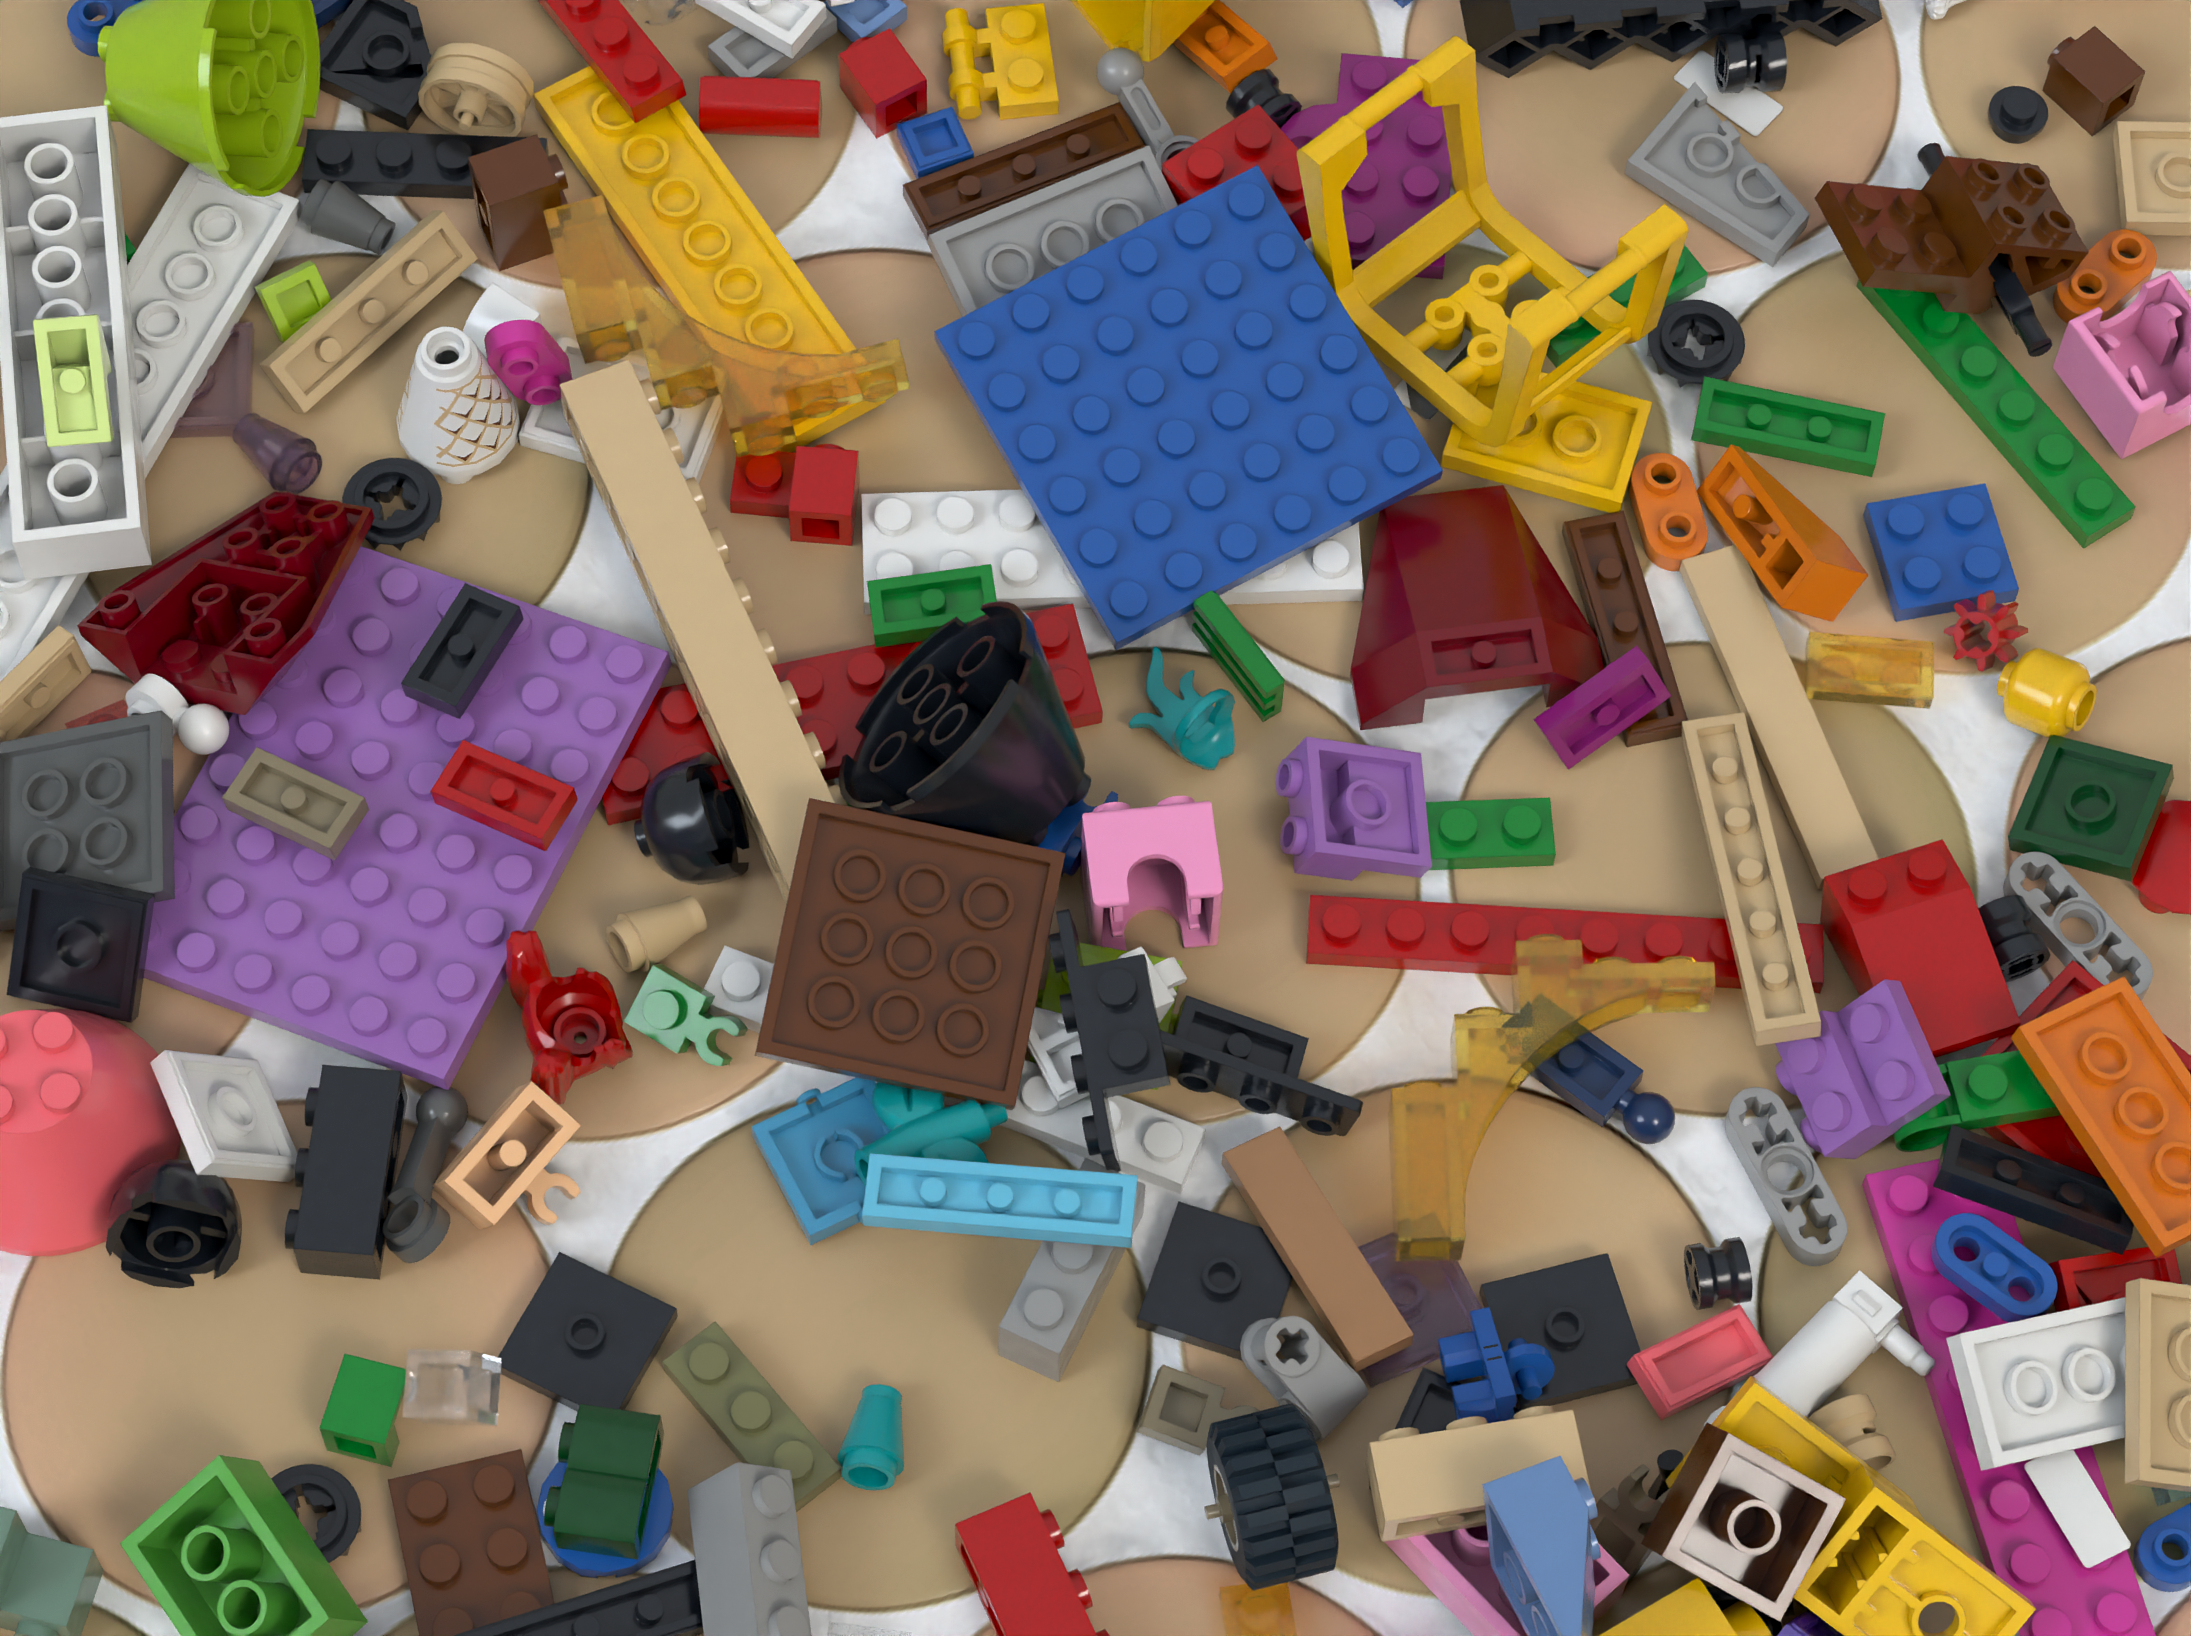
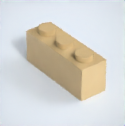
M1535 1406L1517 1412L1512 1420L1487 1423L1484 1417H1467L1449 1423L1444 1431L1420 1434L1417 1428L1407 1427L1390 1430L1380 1435L1379 1441L1369 1443L1366 1468L1381 1542L1487 1525L1483 1484L1557 1456H1561L1573 1480L1584 1478L1590 1488L1574 1411L1568 1410L1555 1413L1554 1408L1551 1406Z

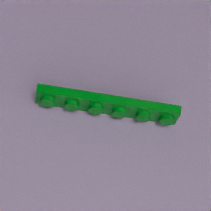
M1858 279L1856 287L2083 549L2132 518L2136 506L1967 313L1945 312L1935 293L1863 287Z

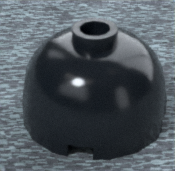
M708 752L682 759L660 771L648 783L641 802V819L636 820L634 823L636 841L645 857L653 856L661 869L675 879L697 885L717 883L743 875L749 866V862L738 863L737 847L742 850L750 848L749 835L741 804L733 788L724 792L719 790L718 781L710 768L721 763L714 755ZM729 779L720 781L732 787V784Z
M168 1159L152 1162L133 1171L113 1195L107 1224L106 1249L110 1256L113 1252L121 1259V1271L130 1278L152 1286L169 1288L194 1286V1280L190 1274H205L214 1270V1279L225 1274L239 1257L242 1234L240 1206L232 1188L223 1177L197 1175L191 1161Z

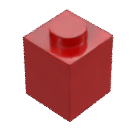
M890 28L873 37L860 38L853 42L845 51L839 53L840 88L876 139L897 129V124L918 118L927 113V79Z
M819 444L814 447L796 446L789 503L791 541L852 546L860 484L859 451L845 450L834 444Z

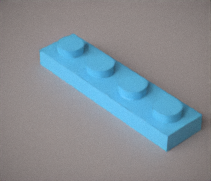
M870 1153L862 1211L863 1225L1132 1248L1138 1175Z

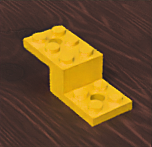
M1753 1376L1748 1378L1711 1424L1846 1498L1844 1505L1793 1597L1843 1636H2014L2036 1610L2028 1598L1925 1521L1909 1495ZM1691 1450L1666 1479L1669 1488L1675 1482ZM1946 1602L1952 1605L1955 1612L1954 1619L1947 1629L1939 1633H1928L1919 1628V1615L1928 1604Z

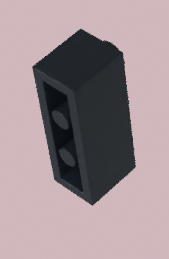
M322 1065L319 1088L309 1087L305 1103V1125L312 1127L309 1148H299L295 1164V1186L303 1188L299 1210H289L285 1226L286 1249H293L301 1273L380 1280L386 1237L383 1235V1224L390 1213L392 1203L387 1197L395 1184L408 1099L401 1071Z

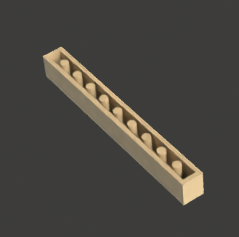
M626 360L559 384L565 420L780 892L787 903L809 798L847 806L846 800L843 798L840 787L837 784L828 787L820 769L826 768V762L821 746L813 732L803 735L796 717L802 715L796 692L789 680L779 683L772 668L773 665L778 664L773 643L765 628L755 631L748 615L754 613V608L748 589L741 577L731 580L725 564L730 562V555L725 540L718 527L708 530L701 514L707 512V507L701 488L695 477L685 480L678 464L684 462L682 450L673 429L670 427L662 430L655 415L661 413V408L651 381L648 378L639 381L630 360Z

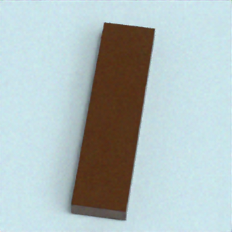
M1118 102L903 184V197L925 239L928 240L930 234L1145 146L1123 106Z
M1624 511L1565 521L1563 523L1562 535L1589 625L1598 638L1604 668L1635 646H1638L1671 694L1670 698L1622 731L1626 747L1682 737V721H1688Z

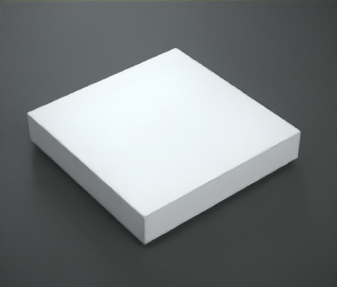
M164 1050L150 1062L197 1175H216L218 1177L290 1182L295 1178L297 1151L257 1059Z

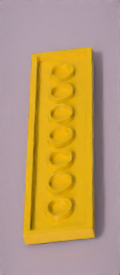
M590 66L533 94L535 108L723 377L731 382L733 391L775 451L793 452L796 450V446H805L886 402L885 388L679 100L634 123Z

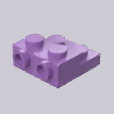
M1305 737L1281 761L1276 773V790L1279 796L1288 797L1290 816L1285 819L1282 825L1280 845L1283 853L1293 855L1294 873L1352 881L1363 870L1421 878L1432 867L1421 753Z
M1884 979L1838 1012L1821 1010L1819 1012L1821 1019L1820 1037L1775 1043L1782 1058L1776 1065L1777 1077L1789 1093L1798 1096L1807 1116L1800 1123L1801 1133L1808 1145L1815 1151L1822 1153L1824 1157L1856 1159L1894 1134L1903 1125L1918 1118L1951 1095L1900 981Z

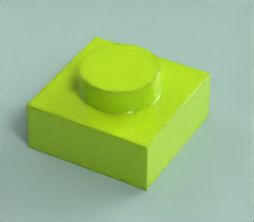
M310 260L255 286L278 339L282 343L331 301L315 263Z

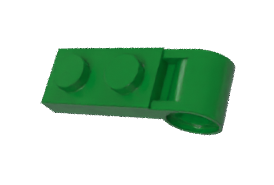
M2018 1050L1938 1064L1951 1095L1918 1118L1903 1125L1893 1134L1898 1150L1917 1152L1943 1144L1951 1125L1966 1130L2059 1116L2061 1113Z

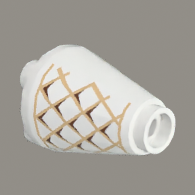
M439 327L426 334L418 345L396 416L400 444L412 461L421 464L432 474L440 475L447 483L463 484L471 480L474 475H479L500 464L519 440L521 426L517 401L508 387L491 369L488 360L473 340L464 332L454 327Z

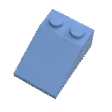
M1557 1456L1483 1484L1491 1567L1527 1636H1592L1595 1599L1593 1561L1599 1559L1601 1553L1596 1535L1590 1525V1520L1596 1518L1598 1513L1594 1497L1584 1478L1573 1480L1561 1456Z

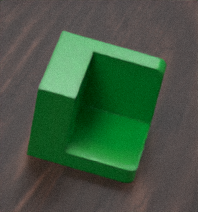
M344 1354L319 1427L327 1451L392 1467L400 1443L394 1423L409 1381L406 1369Z

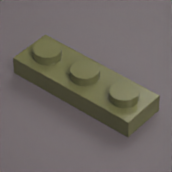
M716 1321L662 1361L665 1373L742 1463L791 1470L796 1512L842 1477L841 1467Z

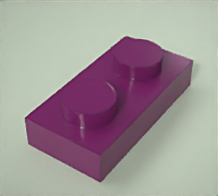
M1635 646L1567 696L1558 700L1553 706L1533 720L1557 756L1569 770L1670 698L1671 694L1648 658L1638 646Z

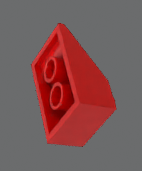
M1943 839L1824 877L1820 924H1823V930L1860 996L1884 979L1900 981L1934 1058L2013 1033L2020 1027V1019L1971 888Z

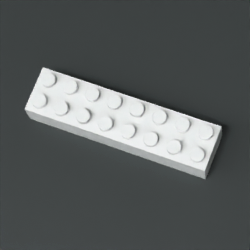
M107 105L0 118V367L12 542L25 580L152 565L118 146ZM98 314L111 363L112 372L107 375L114 439L111 442L47 447L33 320Z

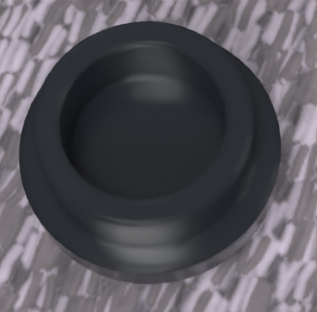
M2009 86L1999 90L1992 97L1988 107V120L1994 133L2008 143L2021 144L2031 140L2042 132L2048 119V107L2045 100L2034 90L2023 86Z

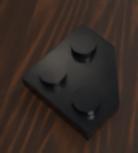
M353 0L320 46V90L408 131L422 112V108L419 105L418 92L423 79L427 76V67L431 58L417 6L404 0Z

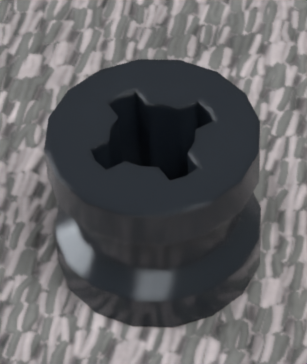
M1261 69L1246 77L1237 85L1226 102V109L1234 119L1259 104L1280 129L1294 114L1300 112L1302 108L1300 102L1292 94L1283 93L1279 89V79L1270 69Z
M1740 1237L1724 1239L1719 1247L1707 1248L1701 1243L1685 1246L1684 1269L1691 1301L1696 1310L1712 1308L1717 1300L1729 1299L1735 1304L1751 1301L1753 1286L1750 1263L1746 1248Z

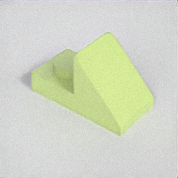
M99 315L34 319L33 328L47 447L111 442L114 439L107 375L112 371Z

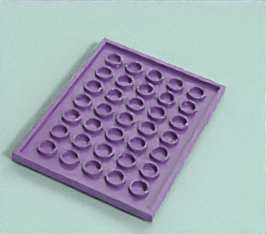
M360 546L314 637L285 676L246 715L232 714L228 721L229 735L227 741L218 751L208 756L174 816L175 899L154 903L144 978L449 1090L507 979L506 941L510 938V933L516 930L522 932L533 930L672 665L669 652ZM466 583L520 606L524 620L466 711L458 719L405 696L401 682ZM462 740L574 787L578 801L546 852L435 804L430 791ZM256 747L365 797L369 811L336 860H332L227 810L222 797Z

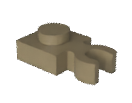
M1162 1365L1157 1370L1137 1432L1200 1456L1206 1448L1211 1423L1260 1410L1247 1405L1237 1406L1231 1410L1221 1407L1220 1403L1225 1391L1224 1387Z
M1644 1464L1637 1467L1621 1481L1618 1491L1613 1487L1599 1499L1596 1504L1598 1516L1590 1520V1525L1598 1543L1630 1575L1627 1582L1638 1573L1652 1550L1642 1545L1641 1542L1671 1489L1669 1488L1657 1500L1650 1498L1642 1487V1481L1650 1470Z

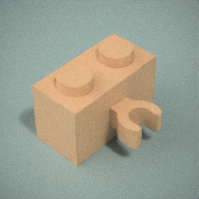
M532 1081L519 1086L441 1173L432 1185L433 1189L479 1230L494 1226L522 1193L527 1196L528 1210L537 1221L545 1225L554 1224L558 1217L547 1208L544 1202L547 1190L549 1188H557L570 1200L576 1198L581 1191L577 1183L569 1176L560 1173L549 1174L544 1168L581 1125Z

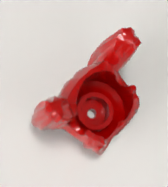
M520 930L512 931L510 938L506 941V974L511 994L517 1005L523 1010L522 1025L525 1030L526 1043L534 1057L530 1082L532 1081L554 1102L561 1105L564 1104L566 1094L575 1080L595 1073L604 1067L614 1069L618 1063L631 1058L633 1050L622 1029L621 1011L613 985L606 976L597 971L588 972L585 968L581 967L577 968L575 975L552 976L547 955L537 932L530 930L526 932ZM579 1036L586 1038V1041L581 1044L576 1043L574 1040Z

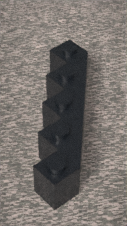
M1460 0L1467 42L1475 50L1476 62L1507 78H1510L1552 51L1592 70L1634 43H1638L1663 58L1674 62L1715 36L1727 33H1739L1744 39H1754L1761 32H1780L1784 37L1802 27L1836 47L1883 19L1879 0Z

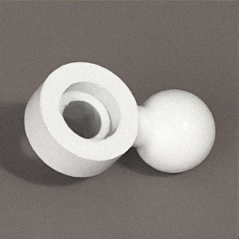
M144 675L126 693L128 717L163 711L173 719V736L178 732L181 743L193 753L201 755L214 753L227 741L229 723L225 714L219 708L210 704H196L189 708L181 693L167 680L158 675Z

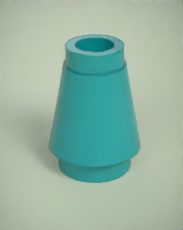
M874 1384L865 1387L862 1391L861 1399L837 1456L838 1463L842 1466L841 1475L843 1479L854 1487L873 1491L888 1489L894 1485L896 1476L904 1470L902 1395L893 1387Z

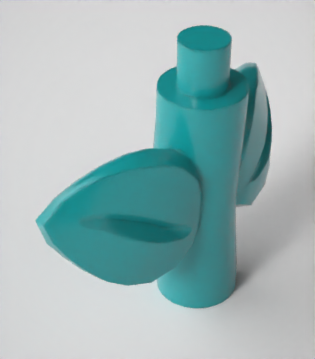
M877 1082L872 1095L873 1108L885 1126L891 1131L856 1150L854 1154L855 1166L862 1182L866 1186L870 1153L989 1163L984 1152L977 1145L990 1140L991 1128L1007 1121V1111L1005 1107L991 1104L979 1105L975 1100H965L945 1108L944 1096L942 1094Z

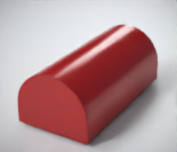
M728 76L700 77L699 129L702 134L820 138L822 122L820 81Z

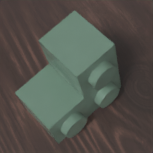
M0 1506V1628L14 1631V1636H81L104 1572L94 1550L28 1533L16 1510Z

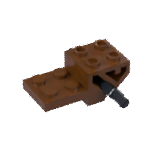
M1930 143L1922 147L1917 154L1918 160L1922 163L1930 177L1921 190L1826 181L1816 195L1815 200L1863 287L1935 293L1945 312L1981 314L1993 307L1991 299L1995 297L2014 333L2020 336L2031 357L2041 356L2051 349V339L2047 336L2038 320L2028 296L2069 278L2089 251L2077 233L2073 219L2065 212L2052 190L2048 176L2038 165L1991 161L1982 158L1945 157L1940 144Z

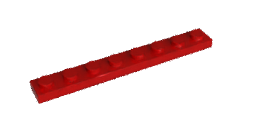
M1310 895L1306 964L1742 989L1726 920L1721 918ZM1797 923L1814 993H1820L1824 984L1823 924Z

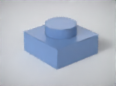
M854 0L853 3L829 7L827 1L823 2L826 4V8L837 18V28L852 42L863 37H873L889 28L893 31L907 20V5L901 0Z

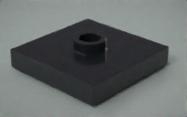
M29 867L22 873L7 995L132 1023L139 1014L155 894Z
M1178 1201L1137 1318V1327L1242 1360L1240 1351L1242 1335L1248 1326L1257 1320L1280 1318L1293 1276L1262 1227Z
M559 1252L494 1363L497 1373L577 1412L580 1404L625 1410L678 1317L677 1308Z
M1608 1253L1481 1284L1479 1294L1484 1308L1490 1307L1503 1353L1508 1350L1510 1341L1516 1338H1523L1528 1344L1541 1345L1549 1350L1554 1362V1376L1547 1385L1541 1388L1542 1394L1540 1397L1534 1400H1527L1523 1398L1522 1394H1516V1408L1524 1410L1535 1406H1552L1638 1384L1626 1364L1634 1354L1641 1352Z

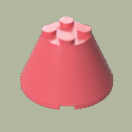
M71 1009L20 1010L0 1016V1251L25 1256H55L82 1251L106 1241L109 1210L113 1195L132 1172L152 1162L168 1159L178 1160L182 1139L150 1064L158 1054L142 1037L119 1022L101 1015Z

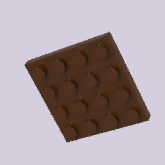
M809 798L755 1056L904 1088L939 1093L951 1098L975 1100L980 1104H991L1013 1110L1016 1105L1065 853Z

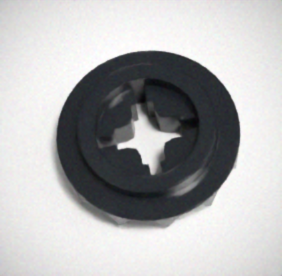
M1684 300L1667 306L1662 310L1657 327L1648 333L1647 356H1651L1656 362L1659 375L1667 373L1677 380L1680 388L1687 383L1702 385L1704 376L1728 381L1736 367L1741 364L1745 350L1744 334L1734 316L1719 305L1703 300ZM1689 329H1691L1692 335L1696 337L1699 345H1708L1705 347L1702 360H1698V357L1694 356L1690 348H1683L1686 344Z
M385 458L371 462L358 470L345 487L342 503L372 508L375 519L364 539L368 540L374 549L383 544L393 545L401 551L406 542L416 538L424 541L430 527L434 523H440V510L443 500L440 486L427 468L412 460ZM402 488L403 504L407 510L396 509L391 517L384 520L380 501L390 503L394 496L399 495Z
M316 1464L293 1466L272 1477V1481L298 1519V1508L301 1507L298 1497L303 1495L307 1505H311L315 1513H327L326 1517L317 1521L318 1532L315 1533L317 1539L314 1540V1543L327 1562L330 1563L339 1556H348L350 1545L357 1533L361 1532V1503L352 1484L334 1469Z

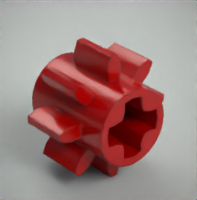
M1993 590L1979 594L1977 607L1968 599L1957 602L1954 605V609L1961 618L1956 624L1944 629V634L1953 636L1955 645L1958 648L1953 658L1958 660L1967 656L1977 659L1976 665L1978 671L1981 672L1993 667L1995 655L2005 663L2016 659L2018 653L2011 644L2016 638L2028 633V628L2018 625L2017 617L2014 614L2019 604L2016 601L2006 606L1995 603ZM1984 621H1987L1992 627L1987 634L1988 641L1983 639L1980 634L1985 627Z

